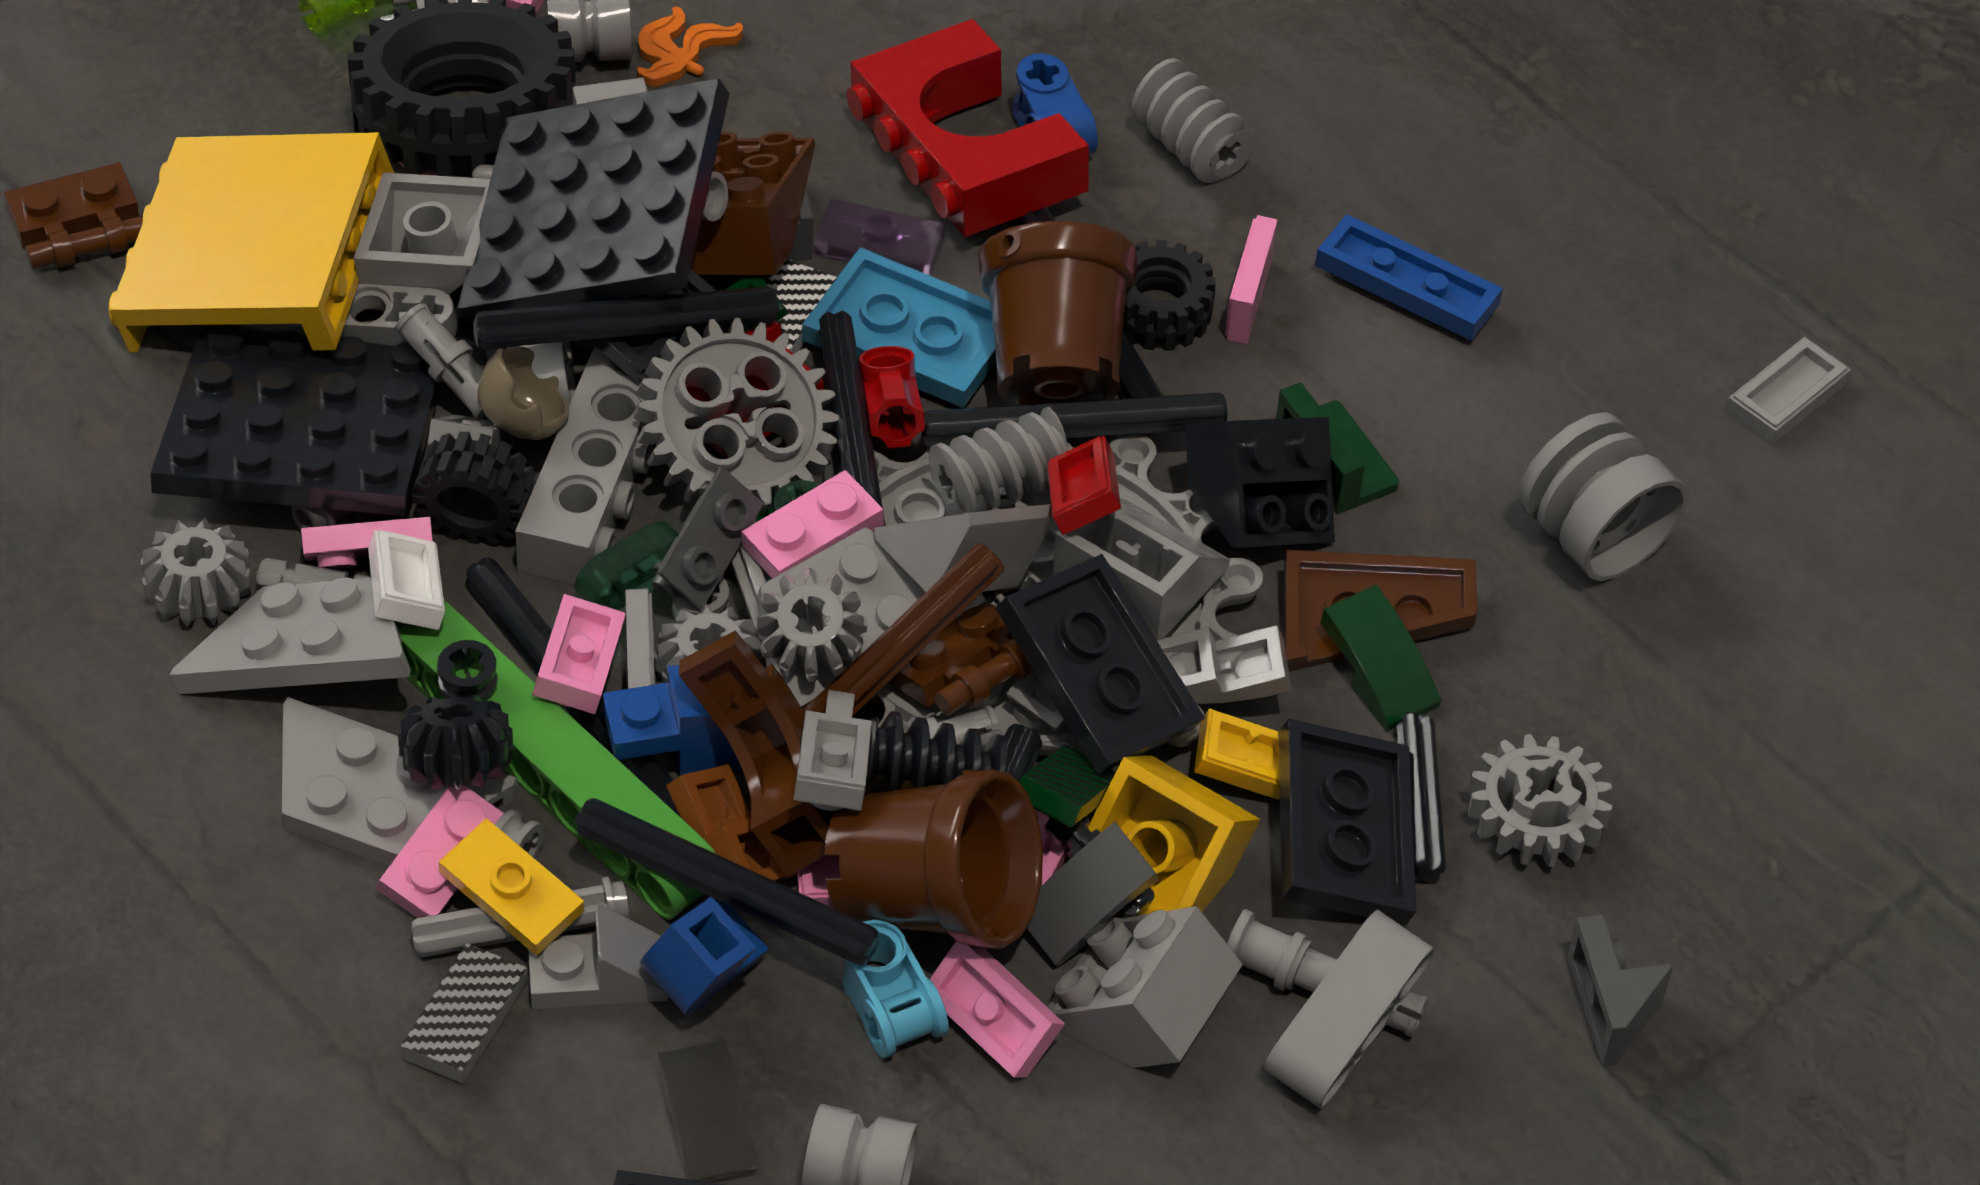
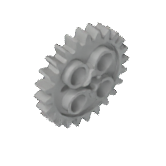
M734 318L727 333L722 332L715 319H710L703 331V338L695 329L689 326L684 330L680 338V344L668 339L660 352L662 358L653 357L645 371L649 378H643L636 393L645 401L640 402L634 412V419L649 424L642 428L637 440L640 444H656L657 447L653 450L647 463L649 466L667 463L670 470L663 482L666 487L675 484L681 479L688 484L684 494V501L689 502L694 499L699 493L698 490L704 483L709 484L718 467H724L764 503L758 513L763 515L771 505V497L783 507L791 502L794 497V490L801 494L807 493L814 482L812 475L820 477L829 462L823 455H829L837 442V439L828 432L833 431L839 415L825 411L836 395L832 390L816 389V386L825 374V370L823 368L805 370L802 365L810 352L807 348L799 350L793 355L785 351L789 334L783 333L772 343L766 340L765 323L760 322L753 334L748 335L744 333L740 318ZM745 376L761 378L766 382L770 390L754 388L748 383ZM695 386L703 389L709 395L711 401L701 402L694 399L688 393L686 387ZM780 404L786 405L788 407V409L771 408L772 406ZM727 411L732 412V414L725 415ZM685 424H686V425H689V426H702V427H701V428H698V429L690 430V429H687V428L685 427ZM763 432L778 434L784 439L787 447L778 448L766 441ZM713 443L719 445L726 451L728 459L712 457L706 451L703 444Z

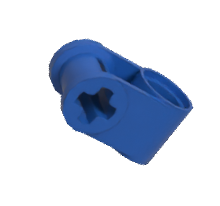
M1040 53L1024 57L1019 62L1016 71V79L1020 91L1014 97L1011 106L1012 117L1018 127L1060 113L1089 145V154L1095 153L1098 146L1095 119L1091 109L1081 98L1067 66L1062 60L1049 54Z

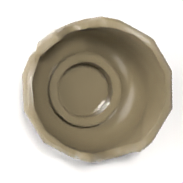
M522 346L497 348L482 372L477 390L478 404L486 417L501 430L521 439L538 441L557 433L569 417V404L558 391L559 379L556 376L542 379L534 374L532 370L534 352Z

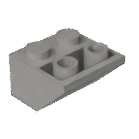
M1120 498L1121 509L1065 535H1062L1059 530L1055 538L1052 576L1103 554L1156 640L1163 639L1229 568V558L1126 499Z
M1197 906L1170 911L1157 910L1150 914L1127 918H1109L1107 920L1109 924L1102 931L1087 940L1089 946L1074 968L1065 973L1055 986L1056 994L1047 1007L1065 1023L1060 1031L1061 1033L1132 1068L1180 1062L1243 963Z

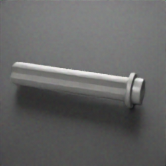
M607 876L601 878V885L572 890L584 900V912L563 932L596 926L595 905H603L630 919L623 881L610 883ZM480 907L416 918L412 921L411 925L414 949L420 957L461 951L466 943L475 947H483L517 940Z

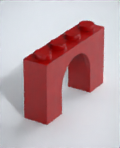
M974 19L850 62L851 87L847 89L846 97L853 116L858 121L863 120L876 135L882 150L886 153L891 152L903 166L909 181L915 186L920 185L932 199L939 216L943 219L948 218L964 237L1024 216L1029 211L1034 212L1089 191V145L1060 113L991 136L977 137L954 134L933 124L949 114L1002 96L1001 49Z

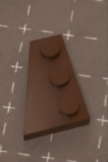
M1286 550L1284 560V644L1289 672L1346 658L1320 624L1323 610L1376 584L1393 606L1413 641L1474 627L1477 617L1476 559Z

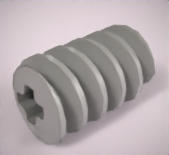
M1170 58L1157 64L1145 75L1137 87L1132 101V113L1136 121L1147 127L1154 138L1162 141L1164 147L1169 152L1175 154L1183 166L1190 168L1198 180L1204 183H1217L1227 179L1239 171L1250 158L1256 143L1254 129H1244L1242 117L1233 112L1230 113L1228 104L1225 101L1215 99L1213 90L1210 87L1201 85L1196 74L1189 71L1186 72L1185 65L1181 60Z
M1049 406L1043 408L1040 415L1031 412L1020 416L1017 423L1012 420L1001 422L997 425L995 431L986 427L975 431L972 438L962 435L952 439L949 446L943 443L931 446L929 451V466L932 480L943 501L948 505L957 502L963 513L977 512L976 495L979 494L990 509L999 507L1001 500L1000 487L1004 488L1012 501L1022 499L1023 479L1027 481L1035 494L1045 491L1046 480L1044 472L1048 471L1047 462H1049V459L1069 450L1063 426L1056 413Z

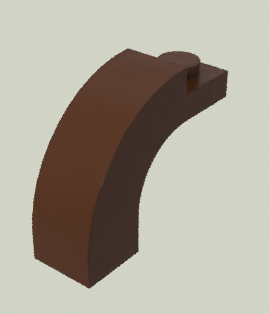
M736 630L680 660L679 676L719 726L742 767L751 797L752 832L787 876L825 857V839L831 817L835 811L819 809L809 802L793 800L805 713L775 666L771 664L764 668Z

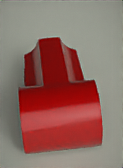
M881 346L867 350L860 355L859 365L871 435L882 439L888 448L910 446L912 439L918 433L925 430L924 413L916 382L915 355L912 350L900 346Z

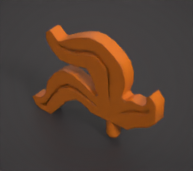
M678 6L673 7L672 15L655 20L640 30L638 36L639 55L653 65L649 69L637 67L638 78L644 77L645 84L651 87L679 80L686 72L701 76L704 73V68L696 63L699 58V52L711 46L737 44L743 38V25L739 22L729 27L714 23H699L690 26L686 30L683 39V48H679L672 40L676 39L685 30V13L682 8Z

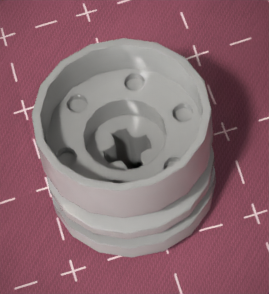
M1607 412L1587 415L1568 425L1548 441L1527 468L1521 479L1517 496L1521 508L1529 517L1539 521L1541 529L1547 535L1559 539L1564 553L1589 578L1600 582L1622 576L1638 567L1654 554L1675 530L1685 512L1689 497L1685 484L1660 459L1646 454L1643 443L1636 436L1629 434L1627 427L1616 416Z

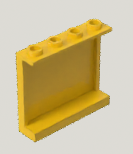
M379 132L176 137L167 162H164L160 168L159 183L151 204H148L144 209L143 224L135 245L127 253L126 268L118 289L111 294L109 300L111 323L119 329L128 351L138 352L146 329L150 325L302 324L312 350H336L359 284L353 258L383 172L394 173Z

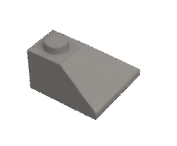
M383 172L353 258L359 282L361 284L434 288L442 290L448 295L464 283L467 270H471L475 264L481 242L479 223L491 179ZM368 308V309H366V310L384 311L383 309H380V308Z

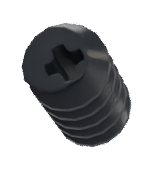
M890 711L880 727H878L877 717H875L871 727L865 791L868 792L879 775L885 776L887 792L899 790L904 781L911 782L912 788L947 784L961 776L964 770L992 769L1005 772L1008 756L1007 740L1004 735L994 734L983 750L979 730L969 728L957 745L953 724L942 723L932 739H930L927 718L916 717L907 732L904 733L901 713Z

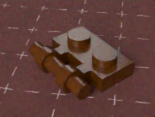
M121 162L4 192L6 209L21 247L26 250L31 269L55 264L57 269L74 265L75 258L104 250H108L110 255L128 251V244L136 242L143 224V215L139 216L137 200Z
M985 601L976 607L967 609L957 619L953 620L904 666L889 683L926 707L936 702L944 714L950 715L963 706L971 709L990 698L991 689L1011 677L1020 680L1032 673L1033 669L996 611L995 606Z

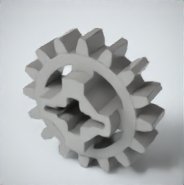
M1527 734L1524 736L1522 748L1516 749L1513 744L1505 739L1500 741L1497 757L1484 753L1481 756L1478 771H1473L1468 791V795L1471 796L1468 816L1480 819L1477 835L1480 838H1488L1494 835L1499 838L1496 853L1503 855L1512 847L1520 850L1521 864L1528 865L1532 860L1533 854L1543 855V859L1548 867H1555L1558 853L1564 852L1574 862L1578 861L1581 858L1583 846L1596 848L1599 845L1602 830L1607 829L1613 806L1609 804L1612 785L1607 782H1599L1602 765L1599 762L1583 765L1581 758L1584 749L1580 746L1571 749L1568 753L1560 751L1558 737L1552 736L1547 746L1542 747L1537 746L1536 740L1531 734Z

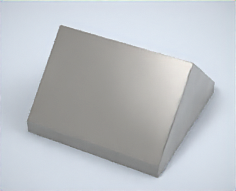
M1052 504L963 513L875 527L874 531L876 541L925 592L976 544L983 543L993 551L1005 567L1004 572L984 590L990 591L1018 587L1054 519Z

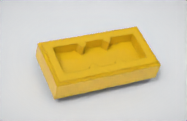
M1208 709L1204 715L1205 719L1200 722L1194 773L1280 800L1279 731Z
M487 818L438 861L439 873L536 956L584 912L583 899Z

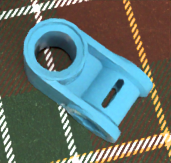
M865 921L864 923L875 927L879 932V943L869 962H881L885 966L857 965L844 959L843 986L845 993L849 996L863 1022L866 1034L876 1053L881 1058H887L895 1054L896 1046L929 1033L934 1038L946 1035L949 1025L943 1001L932 981L925 976L903 933L896 926L886 921Z

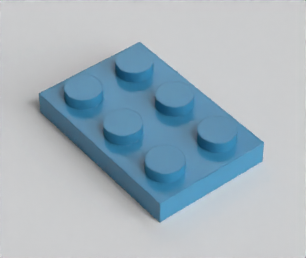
M861 247L802 324V341L822 349L819 334L820 317L826 312L833 314L840 311L847 312L852 317L858 359L865 351L881 346H900L910 349L915 355L918 389L962 408L966 406L997 362L990 300Z

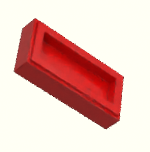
M1099 436L1049 459V462H1047L1053 519L1062 535L1121 509L1115 456L1105 436Z

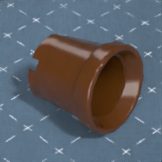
M1074 221L1033 222L1008 228L988 238L978 251L977 256L983 291L990 297L999 397L1006 401L1010 389L1018 392V405L1088 401V394L1103 390L1104 400L1115 399L1120 393V363L1126 295L1134 287L1136 281L1137 254L1135 245L1117 231L1097 224Z
M992 769L964 770L961 776L943 785L864 794L861 811L847 808L835 811L831 817L825 839L824 856H840L839 870L841 878H826L831 901L836 910L862 922L871 920L886 921L898 929L949 934L956 942L973 945L974 949H1003L1022 936L1035 913L1042 885L1043 846L1039 821L1027 791L1010 773Z

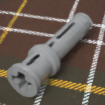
M1244 909L1240 914L1227 942V945L1243 963L1242 966L1270 977L1274 980V987L1281 991L1286 989L1292 991L1295 985L1314 992L1337 961L1336 958L1311 949L1313 943L1308 939V935L1298 931L1291 936L1261 924L1255 920V912ZM1410 991L1400 1005L1423 1015L1429 997ZM1395 1011L1386 1025L1404 1032L1406 1036L1412 1038L1420 1021Z

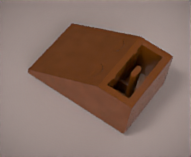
M783 131L771 132L760 138H737V135L734 133L721 132L712 172H719L724 176L728 186V202L725 212L717 221L701 220L691 269L698 275L777 274L792 251L815 149L814 138H794V134Z

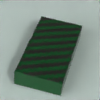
M1064 744L1023 774L1019 783L1027 791L1034 809L1069 828L1070 826L1073 827L1099 806L1116 772L1110 769L1098 775L1086 755Z

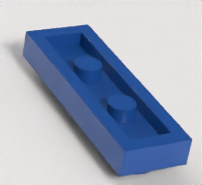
M1348 214L1343 217L1317 249L1315 266L1471 341L1501 302L1502 287Z

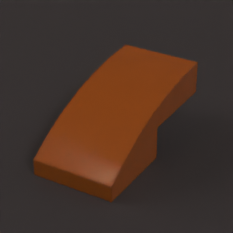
M730 764L683 774L666 785L682 819L713 848L717 855L776 882L788 880L796 875L795 872L787 876L752 832L751 813Z

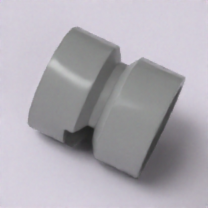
M546 0L547 16L552 15L558 20L559 32L568 31L571 36L572 49L575 50V62H582L587 52H593L599 61L632 60L629 0Z
M821 1104L818 1107L810 1132L801 1185H909L916 1152L918 1124L879 1116L869 1128H865L860 1114H855L849 1109Z

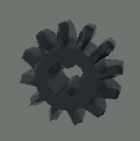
M452 694L450 698L446 699L431 697L426 701V705H414L407 709V717L400 721L401 734H398L399 756L403 757V769L409 772L411 781L416 783H429L430 787L436 790L445 786L455 787L458 791L462 786L467 785L481 787L485 785L486 779H497L505 774V767L511 763L510 750H513V731L509 727L508 714L502 712L501 705L492 700L482 701L477 695L468 698H458Z

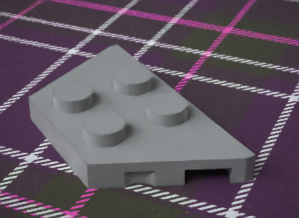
M864 527L760 585L756 599L760 617L761 615L768 614L761 607V597L764 592L782 595L779 578L783 574L793 578L796 585L799 586L805 584V570L811 567L816 570L818 584L823 586L829 577L837 573L842 577L843 586L841 594L856 591L861 597V606L855 613L867 618V632L855 637L861 643V653H863L926 592L876 541L875 532ZM980 594L955 619L967 609L982 604L986 599ZM810 617V624H807L805 619L799 621L800 632L812 634L813 626L816 627L818 632L823 630L821 618ZM840 655L843 671L856 659L855 657ZM781 656L766 659V665L773 664L780 673L779 664ZM801 664L789 676L785 677V675L780 673L802 710L837 677L829 672L825 664L818 666V677L813 683L806 680L804 665Z
M338 578L333 581L299 584L284 582L273 586H263L172 669L170 677L178 694L406 678L409 677L411 669L402 648V639L396 621L375 617L371 578Z
M287 697L283 703V828L389 867L447 790L448 786L436 790L431 788L429 783L419 784L411 781L409 772L403 769V757L399 756L397 735ZM507 774L497 779H486L485 785L481 787L474 785L466 786L490 804L498 801L503 807L513 802L518 794L517 778Z

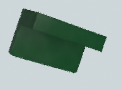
M1301 382L1280 390L1276 419L1329 417L1333 511L1336 515L1397 491L1398 477L1340 401L1334 400L1319 406Z

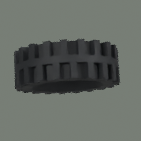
M424 0L425 8L414 11L406 5H402L393 9L394 19L390 22L380 18L369 23L370 36L357 34L353 40L354 53H348L354 133L379 132L391 165L397 162L403 163L404 174L420 175L426 170L437 172V176L453 177L454 174L470 173L472 175L473 170L479 165L495 164L507 117L573 105V87L576 86L575 50L572 49L571 36L568 31H558V20L552 15L536 19L535 6L523 3L518 8L513 9L506 7V0H490L489 3L458 0L457 3L441 4L439 0ZM456 86H484L501 90L500 92L473 98H439L428 95L434 91Z

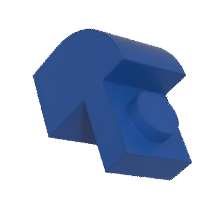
M679 665L667 666V683L602 693L603 712L612 751L618 760L673 751L679 776L730 764L733 773L743 772L727 738L679 676Z
M711 896L671 924L646 952L640 961V965L682 1013L688 1016L702 1008L718 990L756 964L769 948L731 905L722 901L717 903Z

